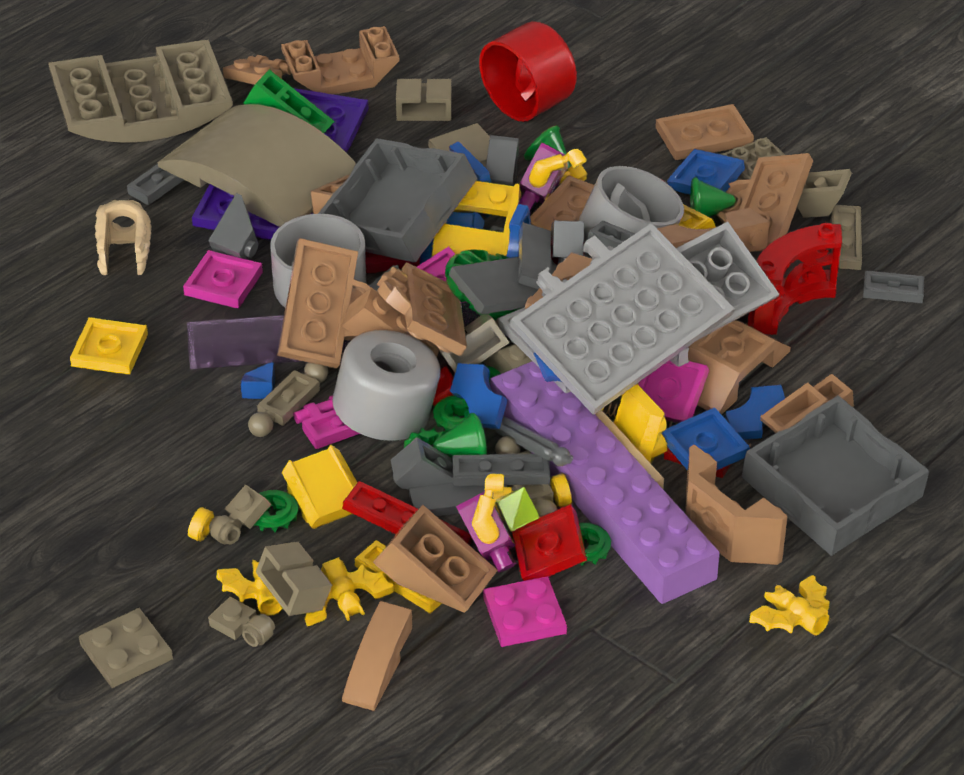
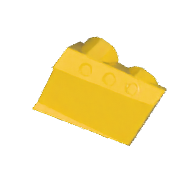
M636 384L622 394L621 403L613 423L651 464L655 457L667 451V443L662 435V432L667 429V423L664 417L665 413Z
M330 444L329 448L294 462L289 460L282 471L287 481V490L296 499L302 510L303 519L306 523H309L311 528L315 529L352 514L342 509L344 499L355 487L357 481L340 450Z

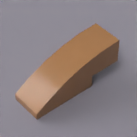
M831 374L814 387L806 383L761 415L760 419L777 433L794 426L808 413L838 395L854 407L853 391Z
M382 601L379 602L353 662L342 696V702L375 711L400 663V651L412 630L411 609Z

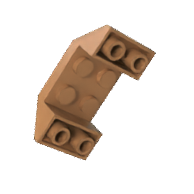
M385 26L360 30V48L347 49L330 54L324 53L314 56L308 40H296L291 43L281 44L282 52L294 80L314 92L333 95L373 88L399 62V55Z
M734 320L695 341L689 346L688 360L707 365L710 370L697 405L707 411L716 408L722 415L737 401L739 382L761 362L773 368L790 352L791 347L738 320Z
M696 445L689 447L685 514L716 547L720 554L730 562L774 565L781 563L787 515L765 498L744 510L736 501H732L715 486L717 461Z

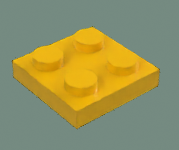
M88 318L70 356L71 366L130 375L147 338V325Z

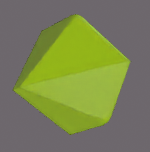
M521 487L496 499L495 504L510 532L540 518L525 487Z

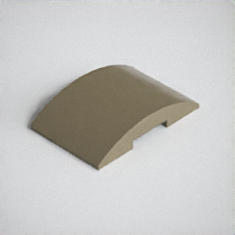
M209 40L156 47V56L105 63L103 56L98 55L48 63L68 131L95 140L124 143L168 138L200 127L233 106V101Z
M244 104L229 108L157 162L159 168L200 188L209 183L233 196L236 193L242 195L248 212L279 227L294 218L310 215L313 212L311 191L351 174L356 165L355 161L339 145L311 124L285 111L257 104Z

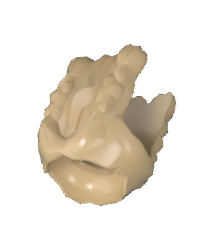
M113 200L107 204L100 205L95 215L97 218L95 238L97 239L96 247L99 254L97 265L100 273L108 275L110 244L135 243L137 275H142L146 268V260L148 259L152 227L147 212L139 202L134 200ZM125 216L133 219L135 223L130 227H121L112 221L116 217Z

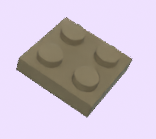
M140 608L79 636L81 647L111 688L173 660L172 650Z

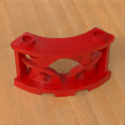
M822 223L792 231L779 237L762 251L756 262L780 295L751 311L748 316V326L764 334L777 335L778 325L783 316L789 311V306L793 303L798 302L801 304L814 299L836 297V284L842 247V228L840 224ZM832 248V253L827 254L829 252L827 249ZM798 259L803 262L797 265L786 278H783L787 268L795 260ZM830 265V270H824L822 266Z

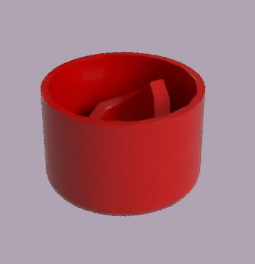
M536 21L527 22L486 44L480 54V73L487 93L504 114L516 121L524 122L538 116L566 100L575 89L577 71L572 53L563 38L553 28L544 23Z

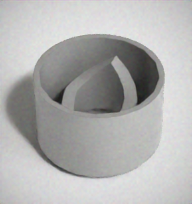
M609 167L600 173L580 215L579 221L584 222V242L587 241L589 231L601 221L608 222L635 234L650 223L656 228L674 224L678 225L684 214V205L676 191L655 175L633 167Z
M310 214L286 222L274 233L270 243L273 289L277 300L285 308L296 245L299 238L358 251L354 280L367 284L364 235L351 221L330 214Z
M373 330L358 335L348 343L343 353L332 401L337 416L352 430L374 439L388 441L403 440L409 438L412 432L419 433L420 429H424L430 416L440 379L439 361L426 344L405 333L392 330Z

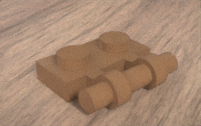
M263 55L238 59L234 61V64L223 67L224 78L254 85L269 69L281 79L284 74L291 75L292 73L285 60H269L267 56Z

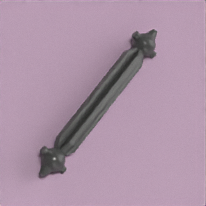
M503 416L500 429L488 428L496 430L503 437H513L516 444L548 461H552L557 466H565L573 460V455H570L569 450L565 447H559L557 443Z

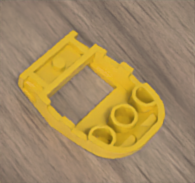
M475 181L455 209L506 217L503 233L446 224V221L433 238L431 257L448 246L455 254H460L465 250L476 249L486 250L491 255L498 253L506 256L509 246V223L519 204V198L521 199L519 184L507 186Z

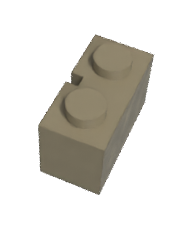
M397 79V121H451L452 79H427V83H422V79Z
M483 314L464 327L467 331L465 334L467 348L461 356L453 352L446 353L440 349L439 351L452 370L456 372L458 363L480 364L507 345L509 341L489 314Z
M299 542L265 546L256 573L289 616L322 611L332 584L317 565L313 566V559Z

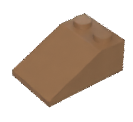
M424 505L408 519L373 561L378 568L398 585L463 613L470 608L498 571Z

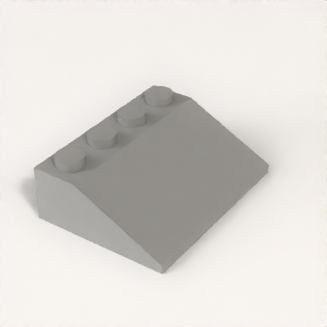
M729 222L676 248L735 308L732 316L704 336L780 295Z

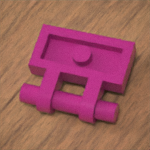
M333 395L329 396L327 401L318 404L314 402L303 406V409L293 413L296 423H302V429L315 449L360 434L349 428L337 416L332 402Z

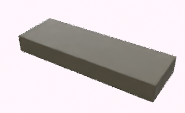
M836 205L831 212V224H840L842 228L839 268L861 270V207Z

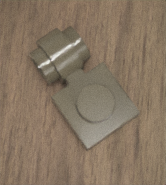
M245 485L225 508L230 516L219 515L212 519L209 525L211 536L224 545L235 543L240 537L241 526L245 525L251 529L271 504L265 497Z
M229 597L208 617L210 627L234 640L242 635L244 640L253 647L265 644L273 636V630L275 629V624L270 617L265 614L258 616L256 610L232 597Z

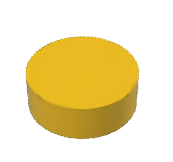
M562 473L552 476L550 478V485L554 492V500L557 506L564 507L572 504L571 492L565 475Z
M200 507L190 522L188 537L199 542L203 541L210 532L209 525L214 518V513Z

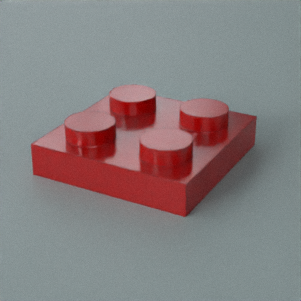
M571 504L512 531L523 581L549 577L587 561L577 513Z

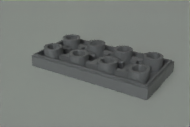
M519 257L453 266L449 273L458 289L465 294L474 305L475 310L480 314L524 308L528 298L538 291V289L518 283ZM551 259V275H552V274L554 273V271L556 270L557 265H556V264L553 262V260Z

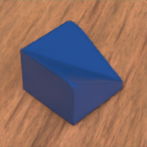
M274 362L244 374L241 380L242 398L264 399L274 390Z

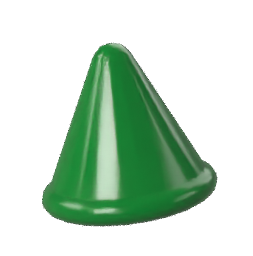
M554 125L545 130L526 150L524 159L532 161L541 142L566 155L567 152L560 134V127ZM567 162V163H568V169H569V168L571 167V164H570V162Z
M697 177L692 178L690 208L708 217H712L736 203V198L733 195L709 185Z
M470 413L467 418L438 438L433 443V447L450 456L487 455L486 438L480 418L477 414Z

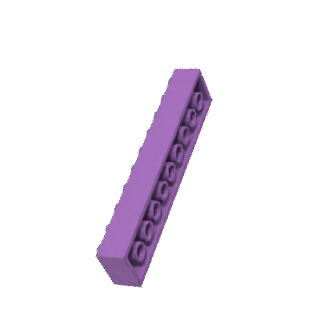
M533 361L490 378V387L493 393L503 395L508 399L504 412L505 417L557 443L559 447H565L569 450L570 455H573L572 462L565 466H557L552 461H549L550 476L562 473L565 475L572 501L592 524L598 525L607 531L611 538L613 549L661 604L717 579L720 552L596 414L593 415L572 392L565 393L555 382H546L540 368Z

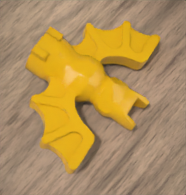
M339 557L322 564L321 571L331 582L332 587L323 610L306 613V625L311 626L327 618L326 607L331 599L338 601L339 609L344 613L347 621L350 620V616L360 613L364 615L365 612L360 604V598L355 594V589H363L378 599L395 591L394 585L385 579L383 571L372 573L366 570L364 565H360L358 570L348 572L345 564Z
M252 560L254 582L244 578L236 568L217 570L216 578L222 582L223 592L235 593L239 597L240 602H244L248 598L257 599L258 609L261 614L271 616L283 609L257 575L256 569L259 562H256V560Z
M814 575L800 582L799 593L803 597H795L793 593L777 585L773 593L765 592L764 597L767 601L774 604L778 610L768 606H761L750 613L749 622L761 624L765 627L766 631H770L773 628H782L789 633L793 632L795 626L800 625L811 634L817 636L823 632L829 622L828 609L830 601L824 598L827 587L818 584Z

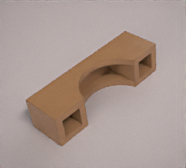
M751 208L725 213L724 223L729 222L749 252L767 247L769 221ZM674 224L657 229L675 248H678L714 228L691 229Z

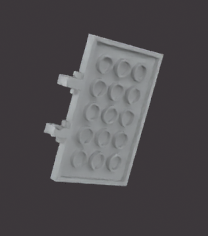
M652 223L615 248L611 246L606 247L595 235L585 241L583 252L588 253L592 257V261L588 267L569 280L564 279L561 281L558 277L552 276L549 273V267L538 274V281L536 283L543 291V298L512 318L510 322L513 330L593 415L732 316L735 309Z

